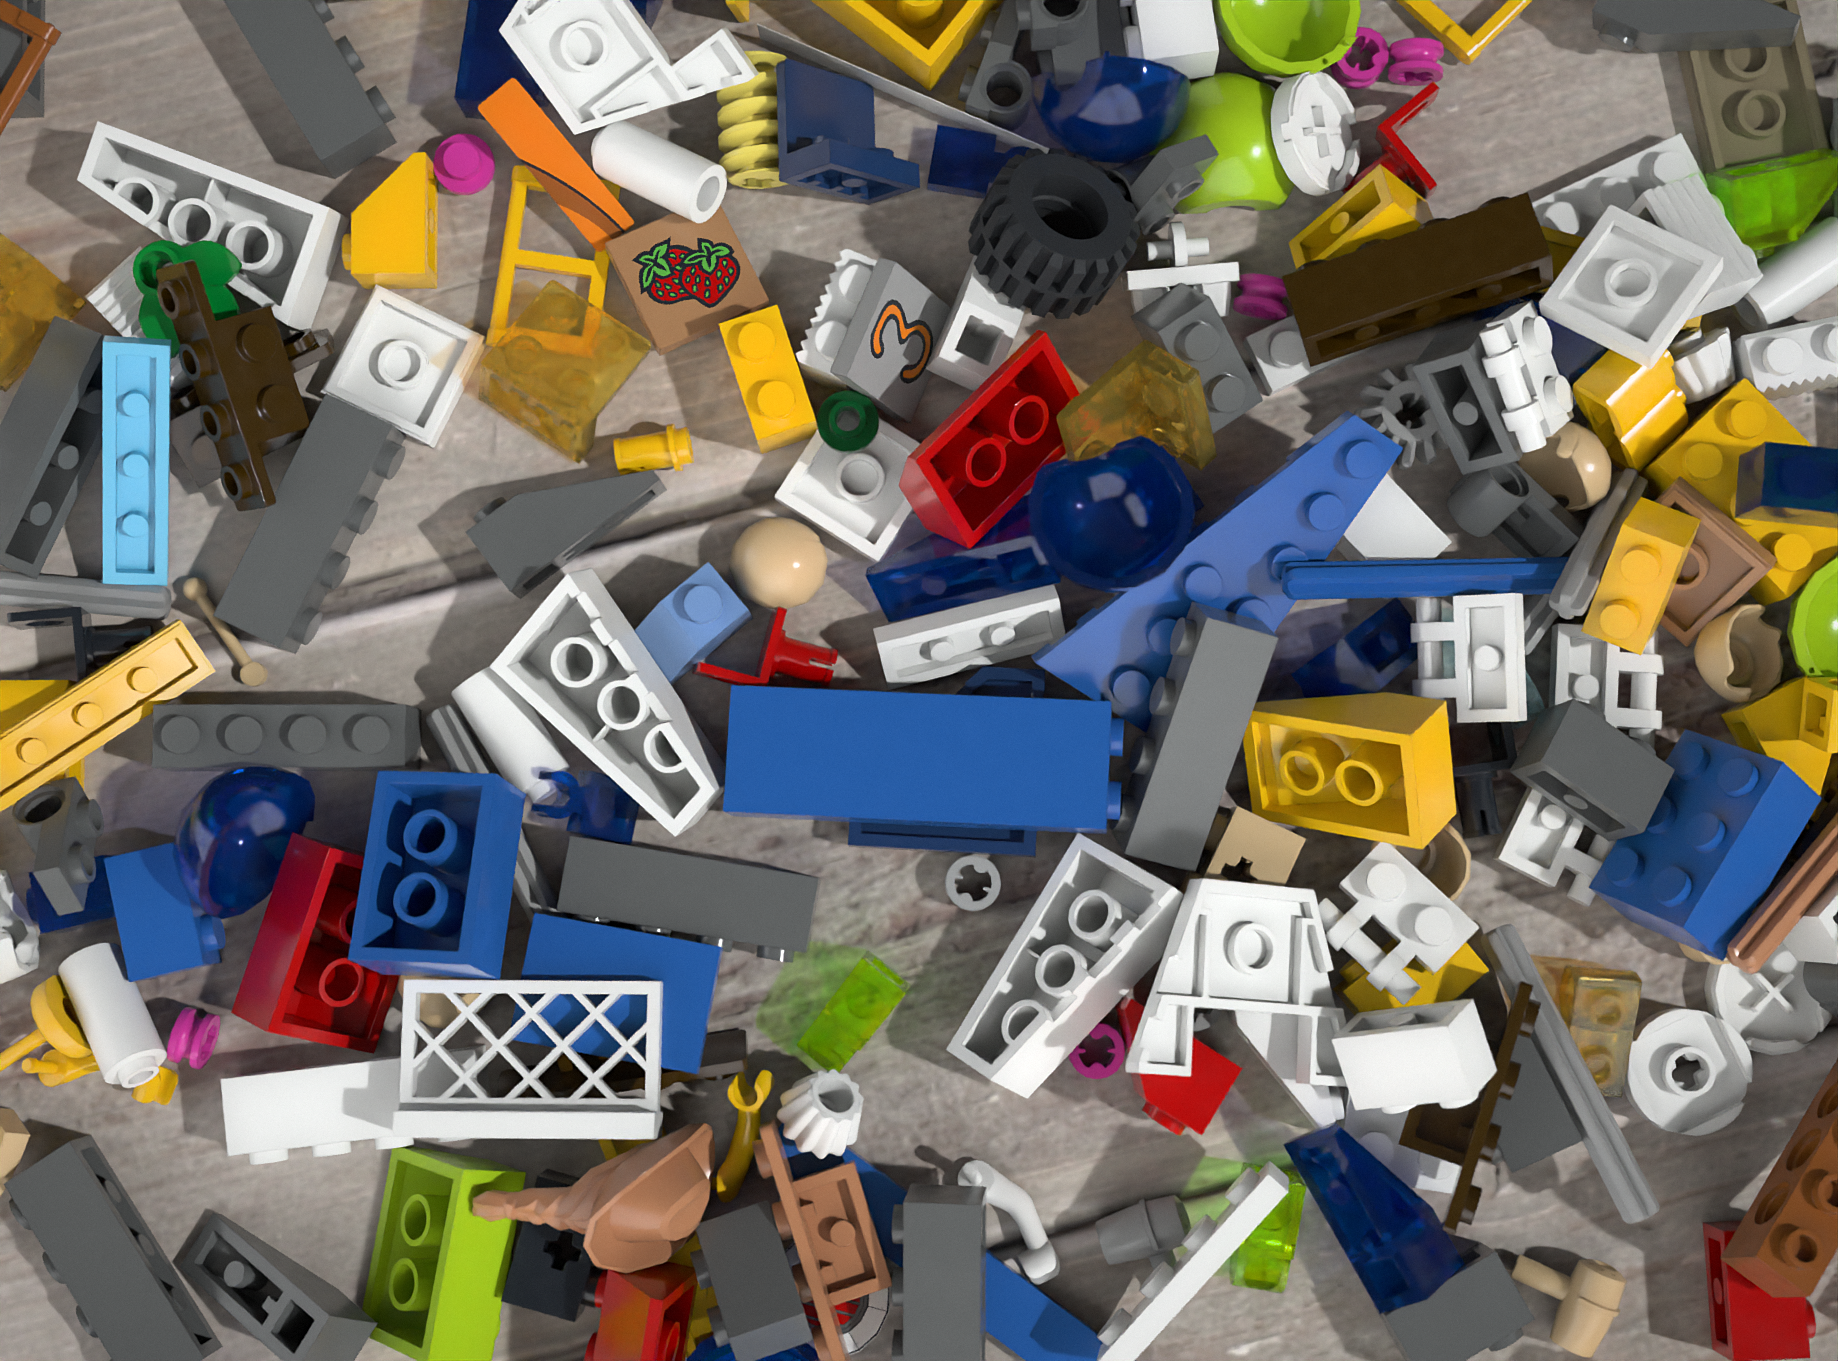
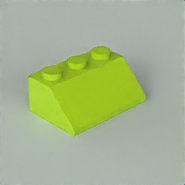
M414 1146L392 1148L362 1310L377 1323L369 1336L370 1339L417 1361H492L495 1340L501 1326V1299L512 1264V1247L517 1219L509 1220L504 1218L490 1222L480 1216H473L472 1202L475 1196L491 1190L505 1192L523 1191L526 1172L489 1159Z

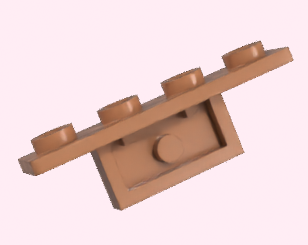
M775 1119L764 1122L759 1127L762 1139L752 1142L753 1150L763 1179L774 1176L781 1201L772 1203V1209L783 1241L794 1238L801 1263L791 1266L802 1303L813 1300L821 1325L811 1328L820 1361H851L834 1306L892 1287V1276L855 1161L851 1160L794 1179Z

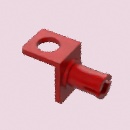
M1434 81L1377 127L1375 139L1382 147L1383 155L1354 177L1348 187L1341 189L1343 194H1346L1379 164L1402 182L1410 186L1413 185L1425 200L1434 194L1437 183L1396 134L1397 131L1436 100L1440 88Z
M777 606L770 615L754 676L703 662L694 664L692 674L731 685L767 687L769 677L773 678L775 672L821 684V686L827 688L831 682L834 670L812 665L809 661L827 666L835 665L838 649H829L786 637V630L782 628L787 608Z

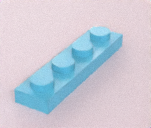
M104 336L103 584L168 585L171 402L170 339Z

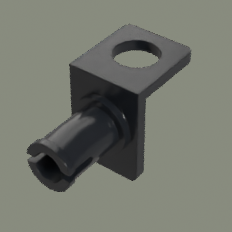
M82 607L7 613V623L18 630L73 626L77 683L131 649V646L137 645L154 634L152 625L143 628L96 631L95 627L92 626L91 614Z
M1511 721L1486 722L1493 761L1452 768L1463 839L1503 833L1502 827H1500L1492 778L1498 777L1497 771L1511 769L1517 758Z

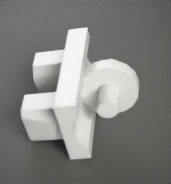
M1182 221L1169 223L1167 241L1146 243L1147 260L1169 259L1170 268L1121 273L1122 291H1131V303L1134 314L1170 291L1169 287H1176L1183 283L1187 286L1191 285V288L1209 296L1220 317L1228 316L1231 299L1230 282L1239 281L1238 262L1187 266L1188 257L1209 255L1208 237L1186 239L1185 227Z

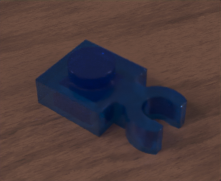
M937 125L927 190L984 199L988 193L989 183L993 184L1002 166L1005 167L1008 160L1016 154L1024 157L1026 151L1032 148L1016 146L1005 153L995 152L997 134Z
M579 770L577 780L573 775L565 771H540L538 779L552 782L557 789V797L551 805L533 803L531 811L534 814L553 819H564L569 816L566 828L568 832L618 844L631 845L640 804L606 774L588 770Z

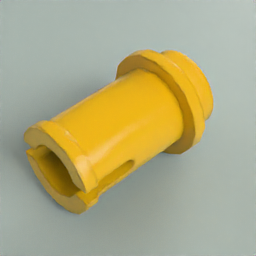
M674 423L667 424V431L623 439L615 438L613 440L614 455L620 476L667 467H674L675 471L679 472L683 471V465L694 463L689 430L687 427L676 429Z

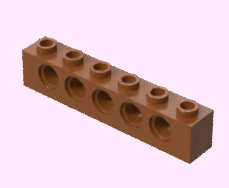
M1838 1058L1720 1259L1772 1297H1811L1838 1249Z

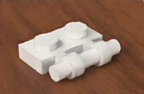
M1533 300L1509 307L1486 324V329L1479 332L1487 354L1481 360L1489 378L1495 377L1506 406L1501 415L1507 431H1515L1523 453L1545 446L1547 444L1545 438L1555 434L1574 417L1571 387L1566 378L1559 375L1551 353L1552 335L1545 319L1538 316Z
M1504 593L1453 596L1454 621L1442 622L1441 598H1417V623L1410 624L1411 643H1417L1418 680H1412L1413 696L1438 700L1456 697L1457 723L1527 721L1523 594ZM1454 641L1456 678L1444 679L1443 642Z
M1558 623L1552 626L1549 708L1571 699L1589 703L1601 710L1606 717L1605 721L1612 726L1629 730V736L1643 740L1654 749L1655 731H1661L1662 711L1656 710L1657 676L1664 675V656L1658 655L1659 632H1654L1642 655H1638L1633 652H1620V647L1581 632L1583 625ZM1619 673L1631 675L1630 708H1617Z
M1528 785L1493 860L1547 887H1555L1563 869L1566 868L1576 875L1567 897L1579 904L1590 907L1596 893L1588 887L1617 840L1608 841L1596 833L1587 854L1575 849L1574 846L1585 824Z
M1380 842L1339 885V888L1356 903L1350 911L1344 915L1327 898L1318 905L1323 928L1327 932L1325 935L1327 942L1336 951L1344 948L1370 973L1366 979L1378 991L1381 992L1386 988L1402 1005H1405L1421 988L1403 970L1413 958L1434 975L1479 929V926L1391 844ZM1371 918L1399 943L1388 955L1360 930Z

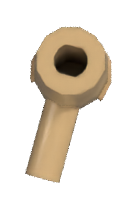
M1519 1254L1510 1276L1521 1283L1560 1300L1550 1338L1560 1347L1587 1358L1593 1357L1614 1318L1619 1316L1621 1311L1619 1305L1627 1284V1280L1618 1270L1595 1259H1580L1571 1276H1568Z

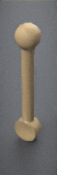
M199 577L188 579L183 586L184 595L189 600L196 601L232 652L242 667L240 671L242 681L253 687L262 685L268 677L266 667L258 662H253L227 623L213 616L216 607L207 596L208 587L206 582Z

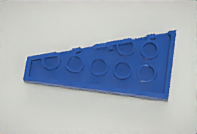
M1345 411L1286 457V463L1257 486L1252 484L1234 498L1235 503L1211 522L1205 520L1128 580L1126 588L1098 610L1094 607L1076 621L1078 624L1053 645L1047 643L1031 656L1036 664L1093 700L1112 701V712L1142 731L1147 732L1153 715L1149 709L1153 687L1159 677H1166L1173 657V654L1170 652V640L1173 629L1181 617H1187L1192 601L1260 620L1275 632L1297 601L1287 598L1286 594L1282 592L1283 566L1289 562L1325 561L1404 448L1355 414Z

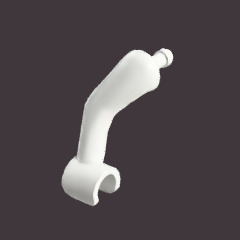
M979 1160L967 1162L959 1171V1186H986L987 1203L1007 1211L1014 1219L1028 1247V1250L1018 1254V1257L1031 1282L1039 1285L1056 1277L1060 1272V1261L1050 1240L1047 1238L1029 1194L989 1164Z

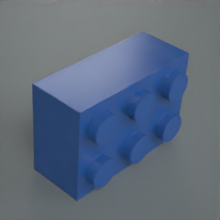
M1685 729L1665 761L1675 771L1644 833L1618 839L1588 888L1629 921L1724 961L1728 944L1747 923L1822 798L1783 761Z
M378 771L348 960L383 975L500 980L526 793L496 773Z

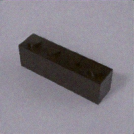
M1528 192L1511 198L1496 197L1480 205L1478 209L1450 219L1435 218L1420 225L1415 231L1389 240L1374 239L1359 246L1354 252L1328 261L1323 259L1313 260L1301 265L1295 272L1282 276L1310 367L1551 287L1554 283L1552 255Z

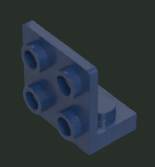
M785 59L777 63L780 182L867 205L920 188L919 164L894 157V152L890 149L875 147L874 90L870 84L792 59Z

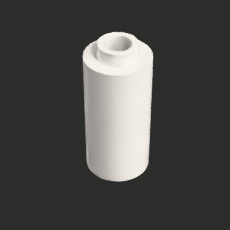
M625 120L611 123L607 127L602 128L592 142L593 168L598 176L693 222L703 223L710 219L724 198L727 187V174L721 165Z
M1826 218L1758 265L1763 277L1736 304L1729 306L1739 322L1749 332L1757 333L1776 328L1838 285V218Z
M490 666L474 674L452 691L451 695L505 780L526 793V796L529 795L533 803L544 800L566 785L561 775L570 766L535 709L492 670Z
M100 943L72 954L63 961L58 972L105 1082L121 1084L124 1088H132L150 1081L159 1073L158 1067L165 1061L167 1053L136 982H129L124 955L120 946L115 943Z

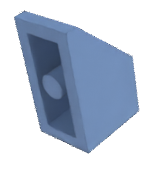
M707 562L663 598L634 631L672 686L693 669L694 664L701 662L750 622L753 616L713 566Z

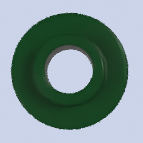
M846 390L834 393L823 402L818 411V432L824 443L837 452H859L868 447L877 435L879 429L877 409L867 396L859 392ZM844 411H853L860 418L858 426L851 431H844L836 424L838 415Z

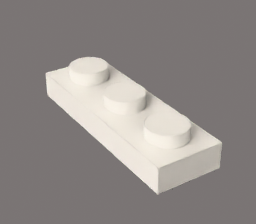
M1054 583L873 628L888 690L1033 654L1047 643L1053 645L1065 635L1060 601Z

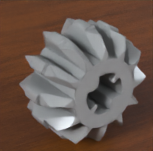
M1407 363L1401 369L1399 378L1389 368L1381 370L1377 375L1378 386L1366 384L1359 393V396L1368 406L1359 407L1353 413L1404 448L1396 459L1400 470L1410 468L1415 456L1421 463L1427 466L1437 459L1436 448H1449L1412 369L1413 363ZM1402 405L1403 413L1411 408L1417 414L1418 419L1412 425L1408 421L1403 426L1396 419L1395 414L1402 408Z

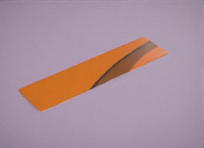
M515 78L508 80L478 106L479 112L596 251L602 252L605 249L606 242L620 237L634 224L631 216Z

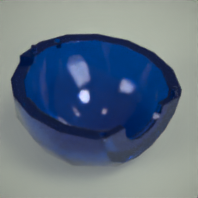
M1104 51V56L1086 61L1081 79L1068 91L1061 92L1057 88L1054 73L1051 72L1032 77L1031 79L1032 100L1048 136L1071 153L1087 158V162L1128 164L1162 146L1178 129L1187 111L1192 88L1188 76L1171 66L1141 58L1110 56V51Z
M1143 436L1116 443L1111 450L1094 458L1082 461H1069L1066 458L1043 465L1036 474L1028 500L1031 534L1050 566L1076 586L1105 593H1118L1135 589L1163 576L1185 549L1192 521L1195 517L1191 484L1177 460L1150 438Z
M250 764L228 769L209 780L181 810L175 833L172 855L179 878L188 896L206 914L219 919L242 915L266 899L272 892L292 832L302 835L307 821L313 822L315 795L310 781L275 765Z

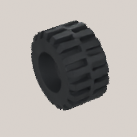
M1039 148L1027 150L1024 157L1016 154L1008 160L1005 167L1002 166L971 221L968 232L972 236L968 241L969 252L978 256L974 266L979 275H987L989 277L988 286L996 294L1004 293L1010 298L1008 303L1018 309L1022 305L1030 308L1032 315L1045 318L1047 313L1050 312L1056 319H1069L1073 312L1078 316L1088 313L1093 305L1098 306L1138 246L1135 242L1140 236V225L1133 221L1137 216V211L1133 203L1124 199L1127 194L1120 183H1113L1108 178L1110 173L1101 166L1095 168L1087 163V158L1076 153L1071 157L1067 156L1063 149L1050 148L1048 153L1045 154Z

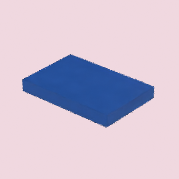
M534 913L520 980L663 982L661 1068L699 1074L723 948ZM545 994L521 995L534 1006ZM559 994L539 1014L565 1039L590 1012L573 994ZM585 994L596 1007L609 996L607 994ZM622 995L604 1013L628 1040L647 1022V995ZM515 1003L511 1027L526 1014L517 1003ZM533 1020L513 1039L531 1044L557 1047ZM597 1020L571 1045L575 1052L610 1058L622 1047ZM645 1036L634 1047L646 1058ZM629 1053L621 1059L637 1063Z

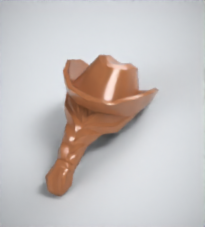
M706 1123L689 1124L649 1143H640L629 1151L590 1169L571 1187L529 1188L520 1192L487 1191L474 1197L472 1202L473 1216H480L490 1222L507 1218L509 1220L518 1219L523 1222L530 1221L536 1225L547 1223L559 1231L571 1229L585 1235L583 1246L593 1264L605 1269L630 1273L665 1263L695 1236L696 1228L699 1226L708 1204L715 1163V1141L712 1127Z

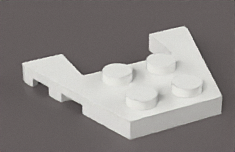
M518 0L499 29V32L574 135L674 103L703 96L726 87L742 84L759 74L727 27L720 29L678 62L674 63L630 0Z
M1204 878L1190 879L1126 1061V1072L1191 1076L1194 1008L1197 1007L1298 1016L1296 1083L1347 1087L1331 1040L1346 1025L1343 1008L1335 1007L1327 972L1333 970V965L1315 890Z

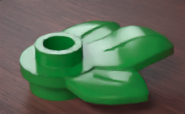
M160 240L144 247L134 260L133 276L138 289L144 295L138 315L140 326L147 338L171 340V359L179 354L180 343L171 318L164 313L159 303L157 292L159 282L156 271L162 269L169 262L174 265L194 260L197 264L215 320L240 314L239 306L234 295L225 285L231 282L239 273L242 263L231 250L222 244L202 240L183 247L172 241Z

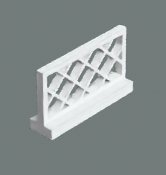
M404 980L399 1110L393 1111L392 1137L658 1139L662 1137L663 1111H660L663 982ZM421 993H444L462 1012L436 1038L420 1022ZM458 994L481 995L468 1005ZM495 994H509L526 1014L499 1038L476 1012ZM521 994L545 995L532 1006ZM559 994H573L590 1014L563 1039L539 1013ZM585 994H607L609 996L596 1007ZM622 995H647V1022L628 1040L604 1013ZM470 1020L493 1046L466 1071L443 1044ZM533 1020L557 1047L530 1071L506 1045ZM597 1020L622 1047L595 1072L575 1052L571 1045ZM420 1035L428 1046L418 1055ZM645 1036L646 1058L634 1047ZM436 1052L459 1079L440 1097H417L418 1068ZM500 1052L524 1079L506 1097L492 1098L474 1077ZM565 1053L588 1077V1080L570 1098H555L537 1078ZM627 1053L646 1071L645 1099L619 1098L602 1080ZM467 1085L477 1097L454 1096ZM531 1085L542 1098L518 1097ZM594 1086L606 1096V1098L582 1097Z

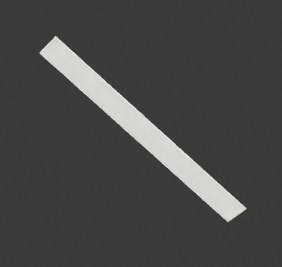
M757 24L760 39L855 80L870 84L876 89L1023 152L1039 148L1045 154L1049 151V148Z

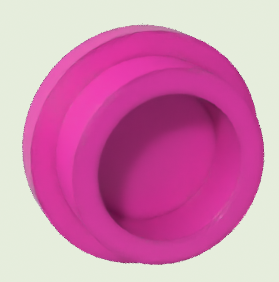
M456 134L444 140L437 148L433 167L437 179L448 191L458 195H472L483 190L492 180L495 172V158L489 146L481 138L472 134Z

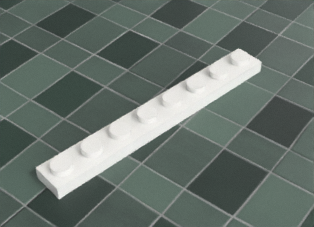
M1682 133L1545 196L1533 202L1532 205L1540 226L1586 238L1610 204L1627 211L1640 195L1649 188L1653 190L1659 185L1662 187L1669 182L1672 184L1678 179L1681 181L1686 177L1691 178L1697 173L1706 187H1708V184ZM1293 315L1247 336L1243 341L1269 396L1378 346L1375 345L1310 367Z

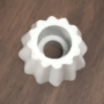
M1728 327L1723 329L1716 328L1707 333H1702L1700 328H1694L1674 337L1667 347L1674 360V365L1671 368L1675 376L1676 385L1685 394L1687 404L1709 397L1735 381L1734 358Z
M835 1069L827 1072L818 1071L797 1080L791 1089L785 1091L780 1096L783 1107L777 1112V1117L784 1124L783 1136L794 1140L800 1152L812 1151L820 1159L825 1158L829 1153L841 1156L845 1151L846 1145H852L857 1140L864 1100L863 1096L858 1092L859 1085L852 1082L848 1074H839Z

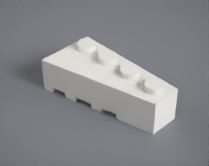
M97 122L77 178L79 182L167 241L178 243L183 247L202 240L224 245L242 263L239 273L228 285L262 307L271 306L274 316L286 325L299 330L311 329L341 246L343 235L346 232L349 218L324 205L102 122Z
M588 568L567 573L491 664L490 668L676 837L695 825L722 795L725 786L726 766L593 569Z
M1078 833L946 1050L991 1081L1028 1099L1163 956L1184 894L1168 883Z

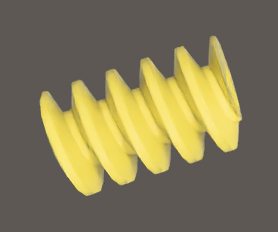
M744 51L759 74L748 82L717 90V102L722 106L717 113L718 126L724 130L718 136L719 150L725 154L719 160V165L725 169L727 179H729L728 182L735 186L747 189H766L788 185V183L779 181L777 77L775 72L777 63L785 60L786 56L767 51Z

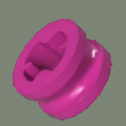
M1357 27L1355 37L1358 38L1340 61L1330 65L1332 75L1337 82L1349 89L1359 90L1370 87L1377 82L1388 63L1389 50L1387 42L1380 33L1365 27ZM1352 47H1360V54L1366 49L1372 55L1367 65V70H1359V63L1352 68L1346 62Z
M1407 38L1392 43L1389 46V57L1395 61V64L1391 65L1388 69V79L1393 83L1406 86L1429 85L1433 81L1435 83L1443 78V67L1437 63V60L1444 56V45L1437 40L1429 38Z
M1253 273L1239 276L1237 287L1242 290V295L1236 297L1233 301L1232 308L1236 312L1263 320H1281L1286 318L1288 308L1283 304V298L1288 296L1283 279Z
M185 1007L176 1019L167 1046L168 1061L179 1063L183 1058L189 1060L191 1068L202 1069L210 1059L220 1030L219 1015L209 1013L204 1018L198 1016L197 1009Z
M1099 1022L1089 1035L1096 1040L1104 1034L1110 1038L1113 1046L1106 1047V1051L1112 1053L1108 1063L1102 1065L1094 1060L1086 1066L1079 1058V1054L1085 1053L1086 1050L1083 1047H1079V1045L1068 1055L1073 1067L1087 1078H1107L1118 1071L1124 1060L1125 1047L1123 1039L1115 1029L1103 1022Z

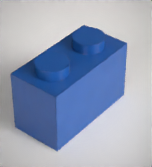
M175 841L104 858L129 982L152 980L222 963L219 949L225 947L224 926L219 914L211 912L207 888L211 887L213 883L212 869L205 852L198 851L197 842Z

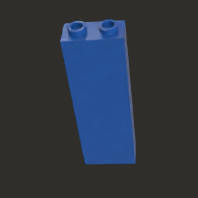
M731 685L723 812L734 817L1107 834V819L1120 820L1121 782L1109 781L1110 756H1123L1124 718H1112V701Z

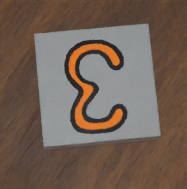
M879 258L830 372L856 392L867 396L874 405L893 419L911 423L932 374L931 371L925 368L951 308L897 262Z

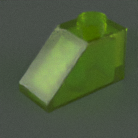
M1823 147L1706 173L1707 188L1710 194H1714L1720 199L1724 207L1725 217L1741 242L1753 250L1756 259L1768 257L1775 253L1776 245L1798 241L1838 187V151Z

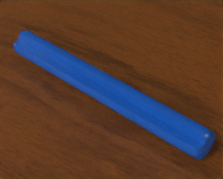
M1570 557L1289 562L1282 569L1281 589L1287 598L1291 600L1446 597L1522 593L1523 595L1551 594Z

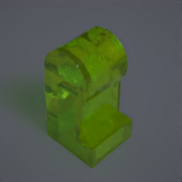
M868 950L796 1046L826 1071L835 1069L839 1073L856 1051H860L903 999L911 984Z
M1242 1162L1241 1174L1249 1167L1258 1173L1264 1165ZM1279 1168L1289 1177L1288 1193L1230 1255L1229 1279L1231 1285L1279 1294L1284 1292L1291 1260H1294L1306 1192V1185L1298 1171Z

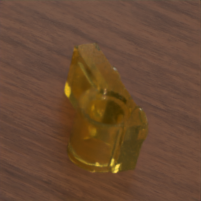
M1567 965L1562 973L1559 991V1006L1562 1019L1602 1096L1622 1098L1643 982L1637 972L1632 970Z

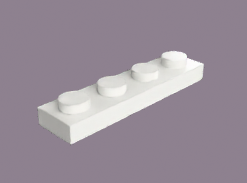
M1270 1160L1258 1173L1251 1167L1247 1168L1226 1192L1225 1197L1231 1203L1214 1221L1206 1214L1186 1235L1182 1244L1188 1250L1176 1264L1171 1267L1163 1261L1145 1280L1139 1291L1146 1297L1130 1314L1123 1308H1120L1104 1325L1097 1335V1338L1103 1344L1100 1347L1096 1361H1135L1288 1193L1289 1177Z

